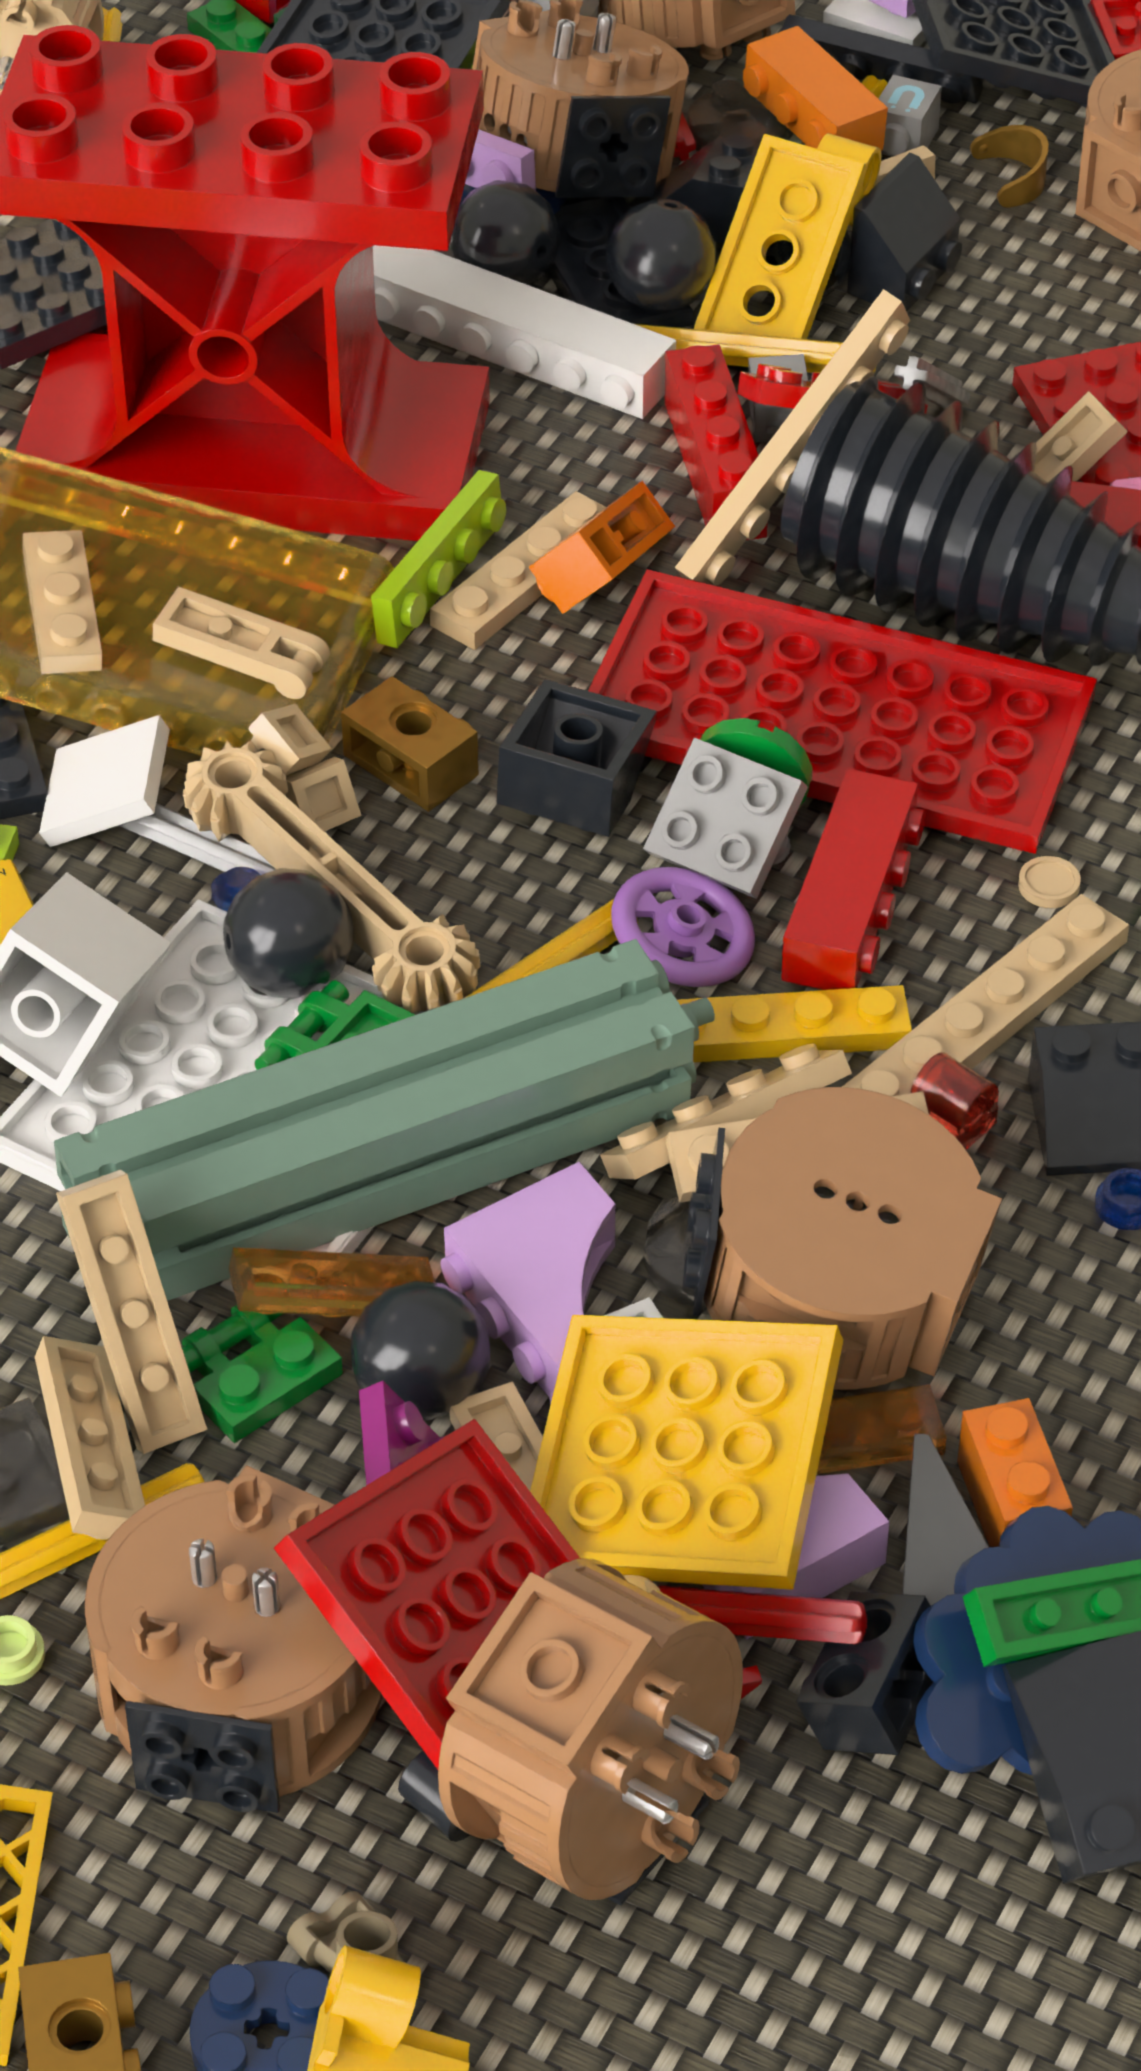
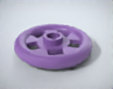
M678 867L649 869L628 879L618 890L613 900L611 920L619 943L622 944L637 939L651 961L657 960L661 963L670 983L688 987L718 985L737 976L751 960L755 947V930L746 908L727 887L700 873ZM671 892L676 899L667 900L660 904L653 894ZM700 900L716 910L719 915L712 918L703 907L696 903ZM636 917H651L653 919L654 933L641 932ZM714 934L730 942L729 948L724 954L708 946ZM670 955L681 958L693 956V962L681 960Z

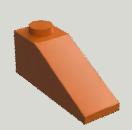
M642 480L530 565L529 569L535 575L541 593L548 600L554 602L563 614L614 579L676 526Z

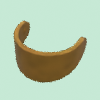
M1009 125L989 131L972 141L970 152L976 159L1009 158L1020 161L1032 168L1026 175L1001 187L997 193V200L1001 206L1010 208L1027 204L1035 200L1045 188L1049 143L1047 137L1039 129L1027 125Z

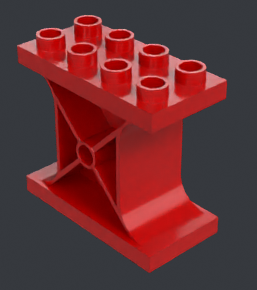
M75 25L51 27L37 35L23 34L0 95V215L56 219L76 232L89 245L101 267L108 335L86 333L50 349L8 470L10 489L18 492L25 499L28 507L418 541L473 476L490 403L489 367L416 361L401 352L390 342L383 333L376 316L373 246L448 251L484 111L483 70L449 68L443 59L423 52L399 54L383 63L332 59L325 49L307 43L282 45L267 54L216 50L215 46L207 39L191 34L166 36L155 41L153 44L101 41L93 31Z

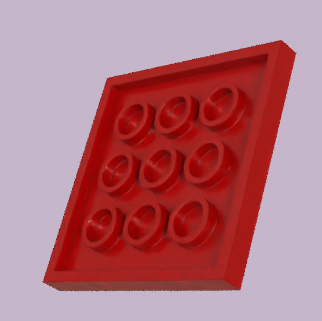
M475 1418L287 1534L274 1547V1550L437 1770L439 1769L440 1751L446 1724L455 1711L446 1697L529 1573L532 1572L544 1578L549 1571L561 1564L581 1559Z

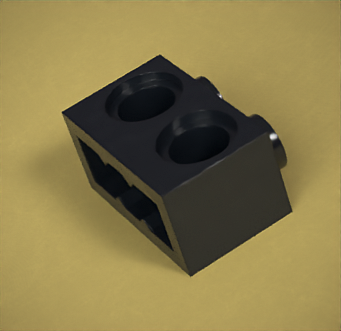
M851 1591L847 1600L859 1601L864 1604L867 1615V1628L865 1629L863 1641L856 1645L825 1642L809 1676L802 1683L796 1702L824 1750L899 1755L915 1721L917 1705L925 1691L933 1683L917 1660L913 1643L915 1624L923 1611L931 1605L925 1595Z

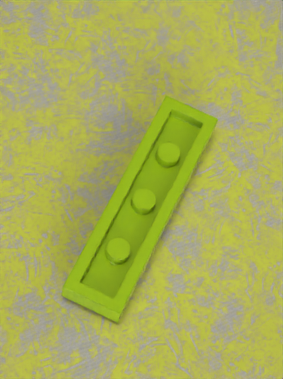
M478 470L372 594L371 601L378 644L398 648L411 631L421 625L426 613L436 601L449 591L452 582L466 565L475 560L478 551L491 535L500 530L506 516V503L504 499H501L499 474Z

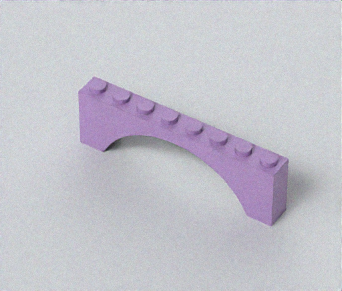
M580 1162L560 1170L444 1228L445 1258L441 1259V1270L449 1287L461 1294L464 1293L484 1318L488 1335L493 1339L500 1337L512 1351L520 1374L530 1384L537 1382L548 1395L550 1404L572 1315H584L585 1304L591 1285L601 1265L615 1247V1203ZM849 1474L816 1476L793 1590L702 1585L704 1589L823 1598L886 1563L889 1520ZM744 1636V1637H745L746 1639H749V1638H751V1637H753V1636Z

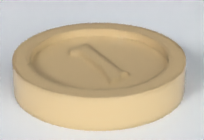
M1041 856L1031 859L1023 865L1019 873L1018 887L1021 895L1028 902L1043 908H1059L1068 905L1078 896L1081 877L1077 868L1069 861L1055 856Z

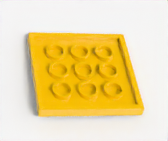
M572 1315L530 1492L580 1558L599 1560L618 1570L622 1575H637L645 1577L650 1581L793 1590L844 1340L838 1326Z

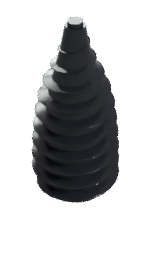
M871 376L863 383L860 381L850 383L834 398L816 424L800 455L787 489L781 515L782 536L786 541L797 545V563L800 572L805 578L814 580L826 575L835 568L836 583L840 592L845 596L859 594L875 582L876 603L880 610L884 612L895 611L914 597L916 619L922 627L929 628L937 625L955 610L956 631L958 637L963 641H972L993 624H998V643L1002 652L1006 654L1016 652L1033 636L1039 635L1042 637L1043 657L1047 662L1059 661L1076 645L1088 646L1089 659L1094 666L1106 663L1116 653L1136 655L1137 662L1141 665V548L1137 546L1141 522L1136 523L1120 535L1105 521L1108 502L1107 491L1083 507L1070 496L1073 477L1071 465L1066 466L1049 482H1046L1034 472L1037 451L1035 442L1026 445L1010 460L998 452L1000 426L996 420L989 423L974 438L961 432L963 406L960 401L950 404L936 419L924 413L926 387L923 382H917L912 385L897 400L879 391L878 379L876 376Z

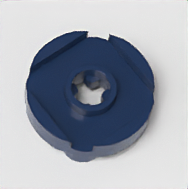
M257 1961L243 1966L229 1964L218 1969L211 1976L209 1989L199 1998L190 2022V2043L196 2070L307 2071L319 2009L324 2001L329 1982L327 1976L319 1970L305 1969L299 1965L283 1961ZM267 2023L277 2024L279 2029L288 2032V2036L275 2037L272 2048L267 2049L259 2048L256 2036L249 2034L254 2028Z

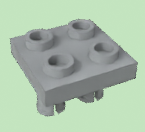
M694 738L643 849L652 856L681 868L693 870L724 886L757 899L772 865L779 864L789 854L791 845L790 839L786 834L808 786L799 779Z

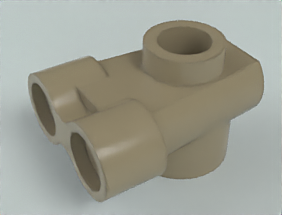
M350 1891L341 1895L323 1913L310 1912L302 1915L291 1925L287 1933V1942L309 1966H323L330 1974L344 1945L404 1962L398 1954V1934L395 1923L386 1915L378 1913L356 1891Z

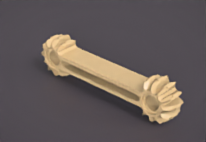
M226 740L222 750L214 751L203 747L201 761L188 763L183 797L185 807L189 808V814L192 815L193 822L197 825L198 831L212 830V833L215 834L219 842L230 834H239L276 870L280 868L307 870L332 884L350 909L354 926V942L374 960L375 965L372 966L374 984L378 987V991L382 992L383 999L399 1007L403 1006V1009L417 1015L420 1011H428L463 999V997L476 990L478 985V969L480 968L479 950L475 948V942L470 941V935L466 932L464 924L449 927L444 914L440 915L433 922H423L286 797L285 793L288 792L286 774L282 773V767L276 764L272 750L259 752L252 740L241 748H234Z

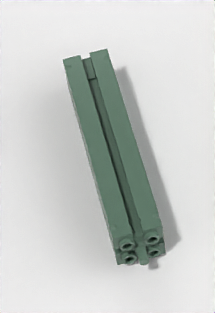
M633 939L613 946L612 951L607 954L596 952L96 1125L94 1130L88 1134L76 1132L54 1140L57 1175L63 1187L68 1189L118 1170L128 1174L168 1301L249 1272L266 1262L274 1263L332 1242L335 1237L342 1234L368 1229L617 1139L620 1133L646 1122H654L659 1118H664L666 1121L675 1118L672 1109L690 1100L691 1084L696 1082L693 1048L694 1041L699 1039L698 1027L713 1022L715 1014L710 1001L706 997L680 1005L670 991L669 981L661 963L657 960L651 961L637 939ZM62 1214L63 1227H64L65 1231L67 1232V1234H68V1236H69V1233H68V1230H67V1227H66V1224H65V1221H64V1218H63V1214Z

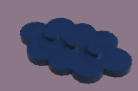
M1050 1506L1032 1507L1008 1523L1000 1537L999 1547L984 1548L962 1563L955 1576L954 1594L945 1596L924 1610L915 1624L913 1643L917 1660L929 1678L934 1682L925 1691L918 1703L915 1718L919 1742L931 1759L944 1769L963 1774L978 1772L1002 1756L1018 1771L1032 1775L1002 1666L1014 1662L987 1667L983 1666L962 1597L978 1587L1141 1559V1519L1123 1511L1105 1512L1082 1527L1078 1521L1065 1511Z

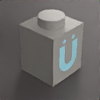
M892 75L879 97V100L888 107L884 147L881 154L893 157L923 145L928 148L939 129L942 86Z

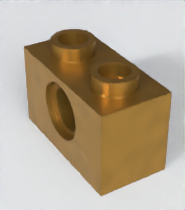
M393 676L341 711L344 756L428 812L479 775L478 732L465 720L454 717L431 702L425 694L411 689Z
M110 1953L18 1967L29 2071H141L138 2048L123 2050L121 2029L136 2027L130 1980L115 1982ZM81 2041L97 2042L93 2047L82 2051L68 2049L73 2044Z

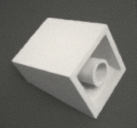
M66 872L9 930L0 945V1056L62 1097L144 990L172 943Z

